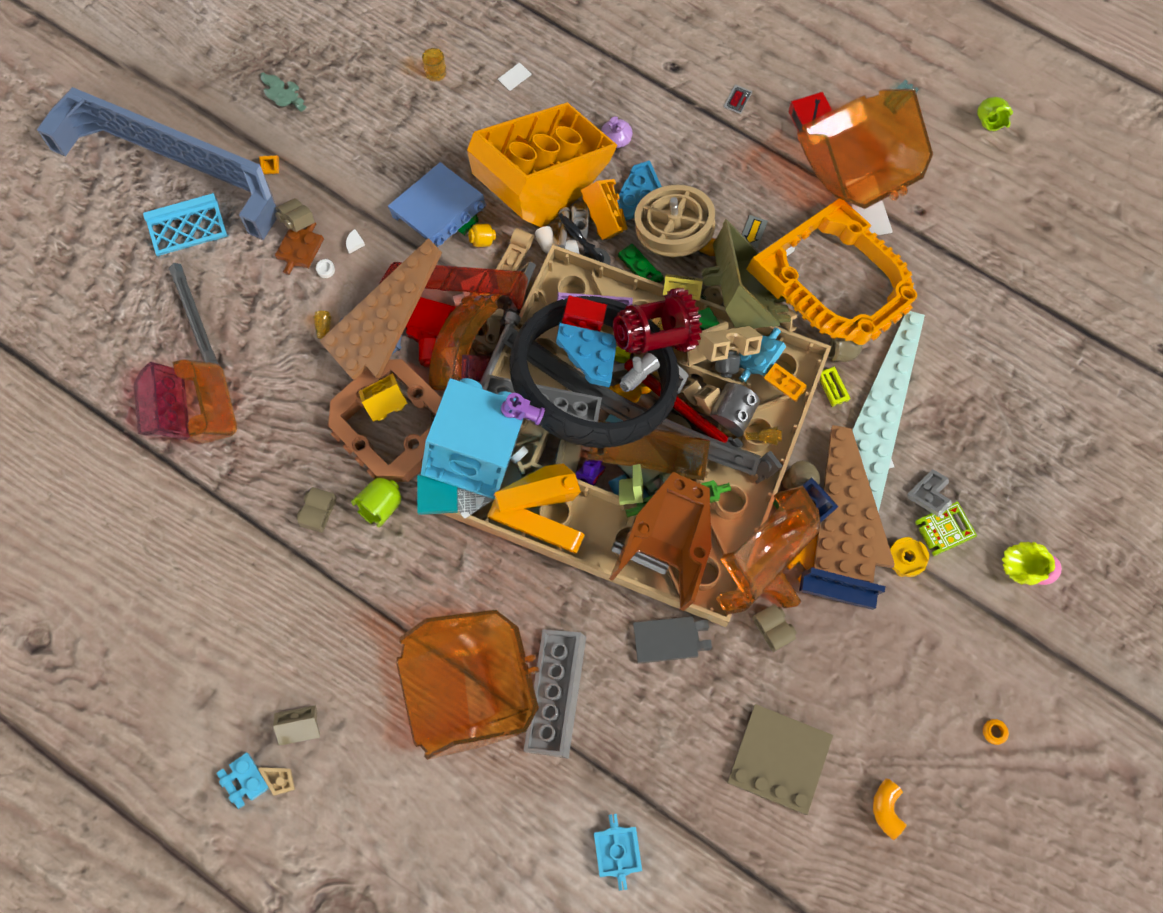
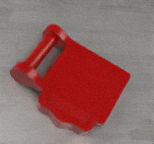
M420 297L406 325L407 337L413 338L416 342L423 338L454 337L453 334L456 326L466 310L458 306H451ZM450 312L453 313L454 316L447 332L441 333Z

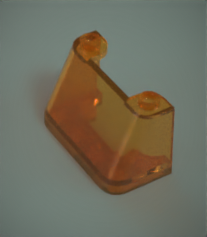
M186 359L173 362L174 371L179 378L194 382L201 414L192 417L188 422L190 437L203 444L233 436L237 431V423L223 368L216 363Z

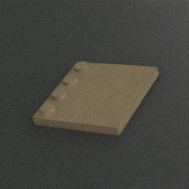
M755 704L727 783L801 814L808 815L833 735Z

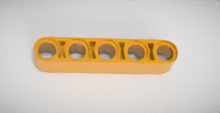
M495 499L487 515L488 518L576 554L585 536L580 531L526 509L499 513Z

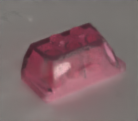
M149 362L140 371L134 382L138 434L150 437L189 439L190 430L184 370Z

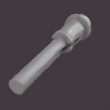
M563 207L559 214L562 213L571 219L572 211L568 207ZM560 219L558 247L565 249L567 230Z

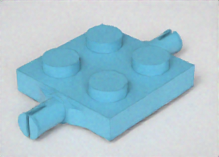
M775 327L769 336L762 337L760 353L746 356L739 353L741 356L739 368L744 369V372L739 377L742 382L746 383L751 374L765 376L782 354L786 345L784 342L776 340L781 333L778 328Z
M611 814L608 815L610 828L594 833L599 877H617L619 891L623 890L622 882L624 890H628L626 876L630 873L642 871L636 827H619L617 814H613V817Z

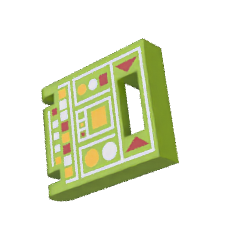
M958 501L953 503L940 517L931 513L915 521L916 525L925 523L918 530L929 550L938 546L939 549L932 552L933 556L946 552L977 536ZM958 514L966 528L963 532L953 517Z

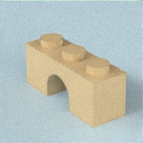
M750 326L701 334L699 352L711 362L728 359L729 350L737 351L743 356L760 353L763 336Z
M688 377L677 396L692 409L710 416L721 392L718 387L709 384L701 388L697 380Z

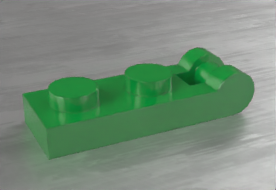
M633 243L618 253V257L633 274L658 283L664 280L661 272L653 267Z

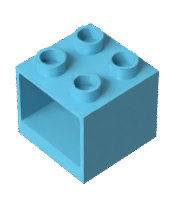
M450 378L425 442L421 475L495 499L494 493L501 488L524 418L522 420L508 418L501 412V405L506 401L507 396L511 392L502 391L495 394L483 390L482 385L473 379L463 378L457 381Z

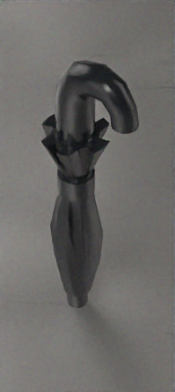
M560 213L558 216L565 229L583 245L585 254L589 253L594 260L604 262V256L601 251L597 253L594 249L595 245L587 242L578 226Z

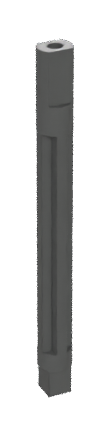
M173 263L169 270L195 336L211 383H220L224 378L188 286L181 264Z

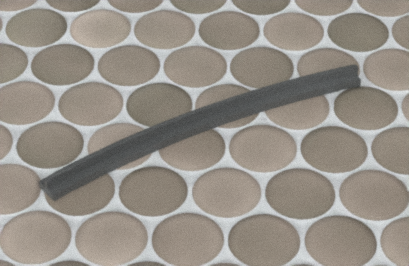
M512 326L502 342L512 348L520 329ZM536 341L533 342L527 351L528 362L573 392L601 397L600 408L615 417L625 421L647 411V409L604 386L589 383L585 378V374L561 360ZM665 419L658 428L650 433L693 454L754 476L761 461L760 455L710 438L668 419Z

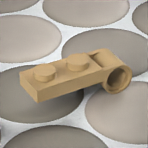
M518 228L514 230L511 243L494 272L496 277L510 283L512 282L533 242V234Z

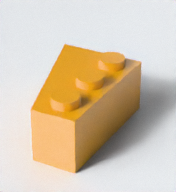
M615 179L599 180L581 190L583 200L589 208L590 217L594 220L597 233L602 240L613 238L627 230L623 209H619L617 202L620 197L618 193L615 194L613 186L616 184Z

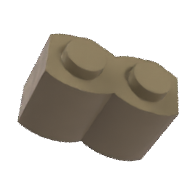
M296 198L275 207L277 211L275 213L276 218L280 223L283 222L289 230L297 232L315 223L310 209L302 205Z
M314 487L307 491L304 497L305 505L297 513L300 527L323 533L337 499L335 494Z
M776 604L757 613L752 618L773 653L796 639L795 628L792 624H788L785 621L784 617L786 615L780 606L777 607Z

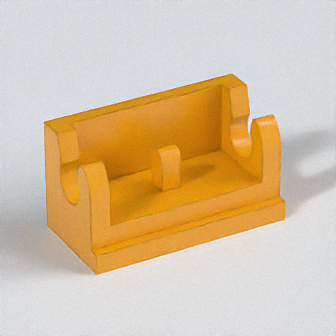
M777 363L772 366L764 377V380L795 402L806 391L807 385Z

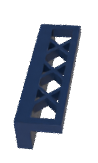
M811 567L801 573L799 591L874 610L877 606V597L885 592L886 586Z

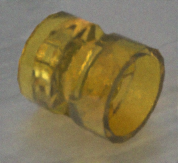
M437 48L427 49L422 55L425 76L430 81H440L446 76L444 54Z

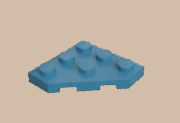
M650 160L634 165L628 179H626L620 190V199L617 202L619 209H623L625 221L635 218L636 207L643 197L651 191L662 187Z
M560 323L556 344L560 349L563 348L566 351L570 361L577 369L580 368L589 383L610 387L616 351L614 335Z

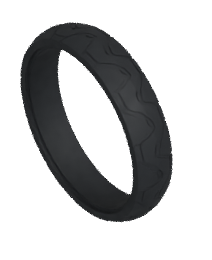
M575 296L606 304L603 324L613 327V321L618 316L617 313L625 310L628 306L609 298ZM568 298L555 301L534 313L521 327L514 340L510 353V376L515 393L529 400L530 405L539 409L541 407L545 408L543 418L539 424L542 428L554 436L576 445L610 448L642 439L658 428L666 419L674 406L679 388V367L672 346L647 351L654 355L660 363V367L657 370L661 385L660 398L649 410L635 418L621 422L602 423L588 421L568 414L551 403L537 388L530 375L527 363V351L533 342L547 330L562 323ZM651 319L648 320L650 334L659 332L660 328Z

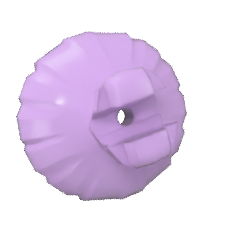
M612 117L601 129L605 135L618 145L617 148L629 144L633 135L629 123L618 119V117Z

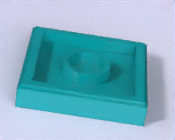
M417 475L418 515L458 513V487L423 475Z

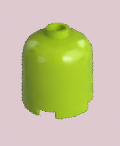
M376 478L351 500L353 506L357 505L359 507L357 512L370 524L375 522L379 528L399 507L402 496L398 490L399 485L394 480L389 481L384 478Z

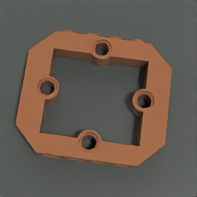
M393 359L388 361L379 379L367 368L331 400L328 426L333 431L330 434L336 441L342 440L345 443L342 447L349 454L353 452L357 456L354 459L362 467L366 465L369 468L367 473L373 479L384 478L389 481L394 480L395 482H409L421 471L425 442L430 428L421 436L417 434L408 435L403 443L406 450L388 465L374 451V447L367 437L358 435L346 422L362 407L365 409L361 402L359 391L392 373L408 389V397L415 407H427L436 416L442 398L402 359ZM418 394H422L421 397L416 398ZM419 444L417 448L412 449L413 445ZM362 445H365L364 449L359 450Z

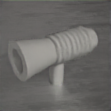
M645 353L642 359L634 357L633 368L621 379L620 387L626 392L634 390L648 374L660 367L658 359L651 353Z

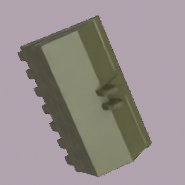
M725 219L723 227L713 243L717 266L703 269L701 272L703 284L708 286L721 285L725 310L735 328L750 326L753 329L780 326V323L790 322V315L777 314L788 312V306L775 305V303L786 302V299L783 296L777 299L746 270L752 258L759 254V252Z

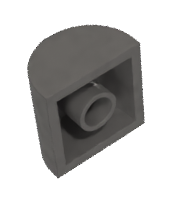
M726 383L710 416L736 437H741L760 403V399L756 393L741 384Z

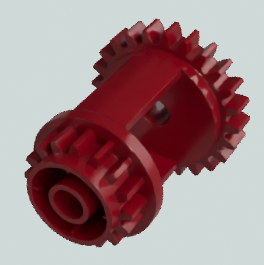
M675 288L667 291V295H664L665 300L643 305L634 304L627 306L625 310L617 313L618 316L613 321V333L617 345L625 350V352L637 355L675 345V349H679V352L696 349V346L699 345L698 340H701L699 333H702V330L699 326L702 323L699 321L701 315L697 312L699 307H695L696 300H692V294H688V290H684V288ZM661 317L663 330L650 334L648 320Z

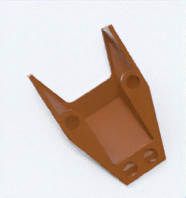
M673 472L635 517L609 579L613 581L637 552H641L676 567L679 571L680 610L685 611L693 604L712 548L710 488Z

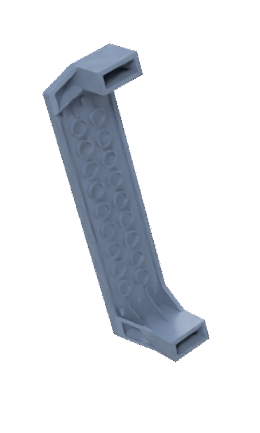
M72 87L53 106L37 129L50 150L65 157L78 138L105 131L249 191L252 195L239 216L247 233L259 239H265L277 219L275 215L277 212L275 207L277 206L259 164Z

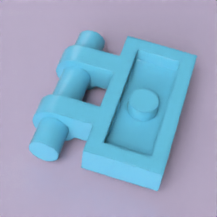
M245 753L229 764L233 771L231 774L227 775L224 769L216 773L220 779V785L225 787L230 795L228 797L229 800L236 805L237 809L245 805L242 797L245 795L250 800H254L269 789L249 753ZM236 779H238L243 787L238 791L232 783Z

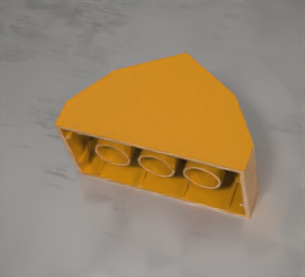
M567 102L474 131L467 153L472 174L523 220L539 227H545L559 215V211L563 207H569L583 195L581 190L591 185L608 165L618 145Z

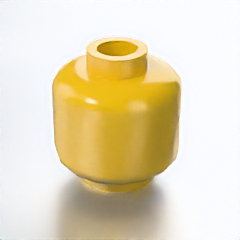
M474 224L468 231L469 242L474 247H490L493 240L496 239V232L490 224Z

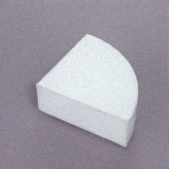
M355 229L348 235L346 240L349 254L365 246L364 241Z

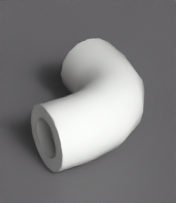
M545 226L535 231L537 242L545 253H549L552 244L558 246L559 240L555 238L551 227ZM575 238L567 240L565 249L579 254Z

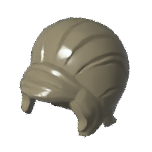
M831 338L829 342L831 349L827 358L832 359L834 362L852 361L859 356L863 345H858L853 341H845L846 338Z
M803 460L797 461L784 473L782 484L785 489L793 493L811 477L820 484V475L812 463Z

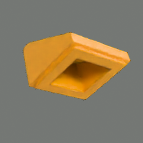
M259 156L260 166L264 174L279 173V156Z

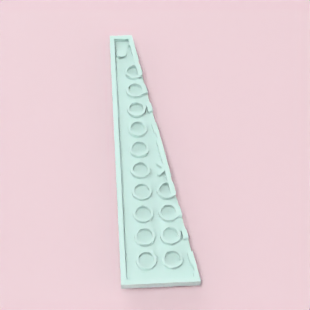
M912 311L904 315L852 430L878 513L925 317L923 314Z

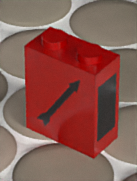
M823 92L803 97L790 103L788 112L804 144L815 143L821 139L831 138L836 135L840 124Z

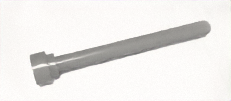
M507 312L504 318L505 328L481 378L480 384L482 387H484L487 374H492L505 344L502 340L510 328L518 326L521 317L513 312Z

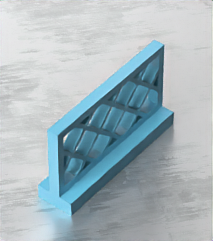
M214 193L143 213L157 256L228 236L219 209V203ZM208 210H216V215L213 219L205 216ZM193 214L200 216L196 224L188 221L189 217ZM203 218L211 222L207 230L199 227ZM179 219L182 221L178 229L170 226L173 220ZM161 224L164 226L160 234L154 232V225ZM185 224L193 227L189 235L181 231ZM214 224L221 227V233L213 234L210 232ZM168 228L175 231L171 240L164 237ZM197 229L204 232L200 239L192 237ZM179 234L187 237L182 244L175 242ZM161 239L169 242L165 249L159 250L158 244Z

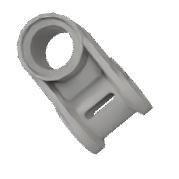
M572 206L571 221L579 229H582L580 231L586 239L588 236L589 208L588 206L586 208H575V206Z

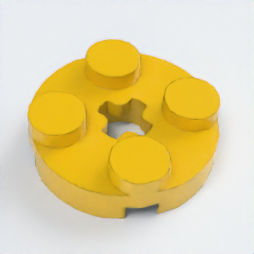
M904 537L897 540L890 548L895 563L892 569L897 575L901 577H914L925 570L929 561V552L922 542L913 540L910 537ZM905 553L913 556L911 562L905 560Z

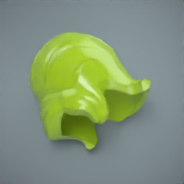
M990 97L981 102L977 115L983 128H986L988 131H997L1004 126L1006 128L1010 127L1009 118L1013 114V110L1005 99Z

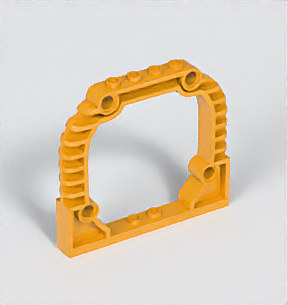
M841 197L754 256L746 268L777 299L783 296L786 299V303L794 307L795 312H800L803 315L802 318L804 320L807 319L811 323V327H816L820 330L819 333L831 335L833 339L846 338L845 341H853L858 345H864L871 339L873 341L881 335V331L886 332L891 327L892 322L894 324L902 318V314L907 315L913 307L911 305L917 298V292L913 289L914 282L912 283L911 279L912 272H909L907 269L908 264L906 262L903 263L900 259L901 256L892 252L893 248H888L884 240L880 241L875 232L872 234L869 231L872 225ZM817 228L822 233L838 236L842 243L856 246L890 279L893 290L887 297V304L872 316L859 314L853 319H847L836 315L797 280L799 274L795 268L789 266L785 250L791 246L794 248L801 239H807Z

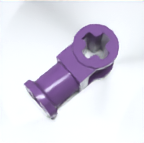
M511 393L501 405V412L508 418L519 420L526 418L535 422V425H539L545 408L541 407L539 409L530 405L529 400L524 399L520 394Z

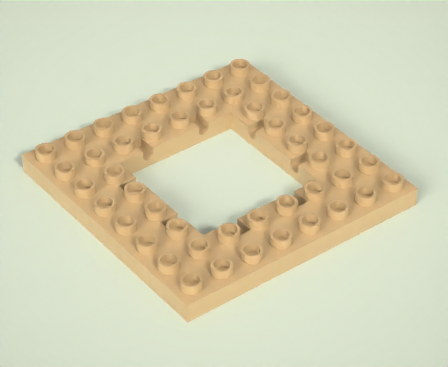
M552 244L519 314L521 320L516 327L521 329L534 313L557 301L558 292L633 298L632 305H643L665 300L663 295L664 285ZM701 298L696 300L695 307H699L698 311L709 307L720 324L728 322V329L735 328L725 307ZM661 317L651 319L660 330H663ZM602 325L600 332L614 335L613 327ZM559 326L547 330L535 340L561 360L577 369L568 358L566 351L563 348L560 349L556 344ZM777 326L775 327L781 333L776 340L784 342L786 348L775 363L807 385L806 391L799 396L797 402L764 380L765 376L751 374L746 383L739 379L744 369L739 368V372L732 374V377H722L721 373L715 370V361L711 362L709 359L688 366L687 351L679 352V350L673 348L678 365L689 375L688 377L691 378L692 374H698L703 377L704 383L720 389H724L726 383H737L757 394L760 403L743 436L738 437L743 443L741 449L761 457L771 451L782 464V467L770 478H765L756 484L757 474L750 476L748 473L705 458L696 482L700 484L712 480L718 486L729 483L731 491L720 493L719 501L710 503L712 548L695 602L685 611L724 627H727L831 349V346L794 332H789ZM762 327L756 329V331L763 336H769L775 327ZM506 344L491 375L511 379V348ZM633 353V356L640 357L642 359L644 354L637 355ZM527 361L530 375L535 384L570 391ZM524 418L512 456L523 446L528 450V453L516 464L510 460L500 490L544 467L539 465L538 462L546 447L549 432L542 428V426L535 425V422ZM719 423L717 429L728 438L731 437L734 440L737 438ZM577 479L581 492L573 501L525 508L528 511L585 534L577 554L488 518L487 515L494 499L467 518H463L459 511L458 513L443 514L680 609L679 571L674 566L669 565L667 572L661 574L630 560L613 581L609 579L619 557V554L612 552L611 548L615 541L625 543L634 519L637 516L627 518L625 509L637 507V503L620 505L619 495Z

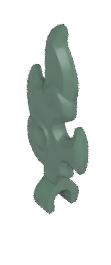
M264 72L261 73L262 82L270 86L269 89H264L265 95L275 101L278 106L284 107L292 103L300 112L307 108L303 105L304 100L298 97V93H295V91L299 90L297 84L288 81V89H284L285 83L279 77L268 75Z

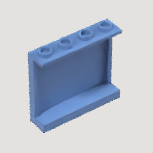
M440 162L390 203L388 207L394 219H402L425 239L429 238L438 247L452 234H455L465 223H468L473 216L482 211L486 203L481 192Z

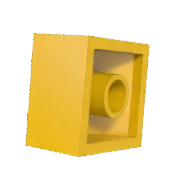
M393 373L359 391L361 402L373 422L385 419L388 416L387 414L393 411H400L408 404Z

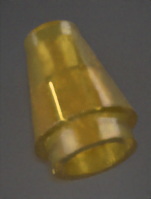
M316 311L315 316H313L318 339H322L329 332L332 317L328 311Z

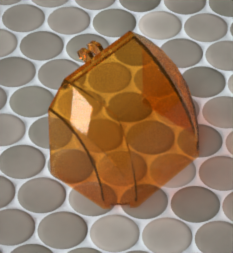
M915 89L879 90L878 95L872 97L860 96L801 127L802 132H797L804 154L825 188L836 198L863 209L887 197L895 201L899 198V195L905 196L908 193L906 187L924 178L933 156Z
M488 610L425 618L400 637L399 643L403 645L401 657H397L396 664L412 739L416 747L420 746L424 750V757L427 760L487 746L527 731L539 708L531 675L538 673L539 668L536 666L528 667L529 662L536 660L535 655H525L519 627L499 611Z

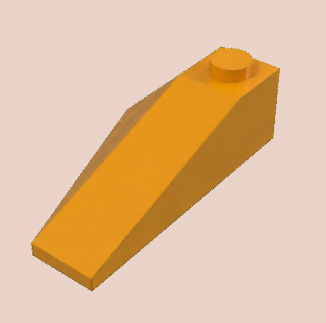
M562 463L544 466L495 492L494 496L500 513L573 501L581 491L576 474Z

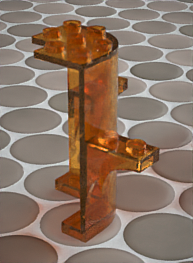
M804 486L776 493L774 497L780 507L737 551L724 554L720 558L740 589L720 593L716 597L726 615L746 611L762 593L775 598L783 608L796 607L802 602L783 571L816 537L820 530L819 510Z

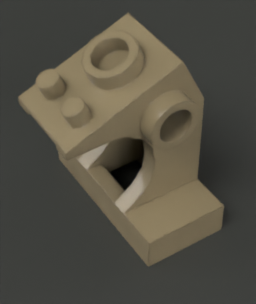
M486 306L475 317L473 322L477 324L478 328H481L482 336L469 334L463 341V343L467 344V348L472 347L477 353L486 357L494 350L499 341L500 320L504 316V310Z

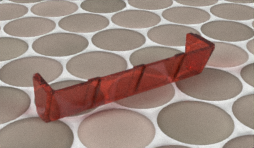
M393 262L389 266L388 270L382 277L379 284L383 280H385L402 262ZM436 265L425 289L508 295L516 308L521 309L528 278L523 271Z

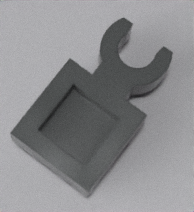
M771 451L760 458L761 461L756 472L758 475V479L755 481L756 484L765 478H770L782 467V464Z

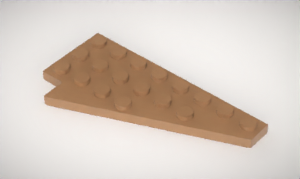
M429 238L320 340L321 344L353 380L359 377L367 368L378 379L381 377L442 254Z
M832 425L823 490L839 507L819 524L813 568L873 583L876 565L893 568L895 563L852 428Z

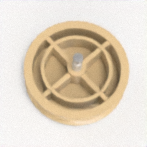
M669 185L651 191L642 198L635 210L638 240L649 251L666 257H681L699 251L708 244L715 232V208L711 199L704 192L686 185Z

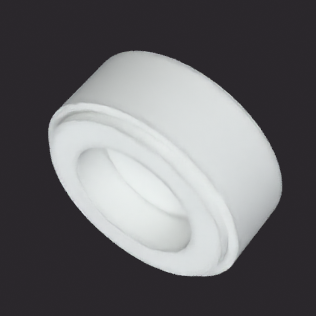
M323 259L316 264V271L320 277L329 278L334 274L335 267L332 261Z
M523 446L510 460L516 464L528 453V450Z

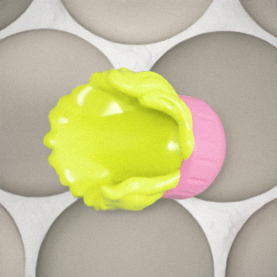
M1020 542L1018 545L1008 547L1004 551V557L1002 558L1005 573L1021 585L1052 584L1059 578L1062 570L1058 558L1050 554L1044 545L1037 544L1036 542Z

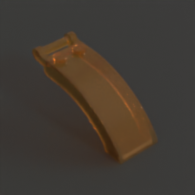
M493 286L492 288L485 289L472 287L470 295L461 300V303L445 321L436 339L430 362L429 386L433 390L445 391L450 378L457 381L466 378L465 367L470 347L482 325L497 310L498 307L495 302L502 296L501 287Z
M598 420V422H602V423H613V422H606V421ZM655 429L649 435L635 442L604 448L603 454L597 453L598 448L590 447L587 459L627 466L641 464V468L670 474L675 472L688 479L704 480L710 441L686 434Z

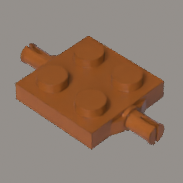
M316 223L297 232L291 229L287 231L275 254L277 259L287 263L283 270L285 274L290 275L294 266H302L309 269L324 240L322 235L313 233L317 225Z

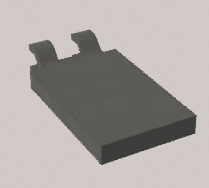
M693 616L633 623L638 664L698 658V651H709L712 648L711 640L699 641L698 631L708 630V620L694 622Z

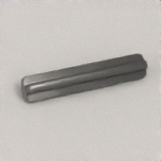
M615 541L611 548L612 552L620 554L624 543ZM637 552L631 558L632 561L661 574H665L669 568V564L641 552Z

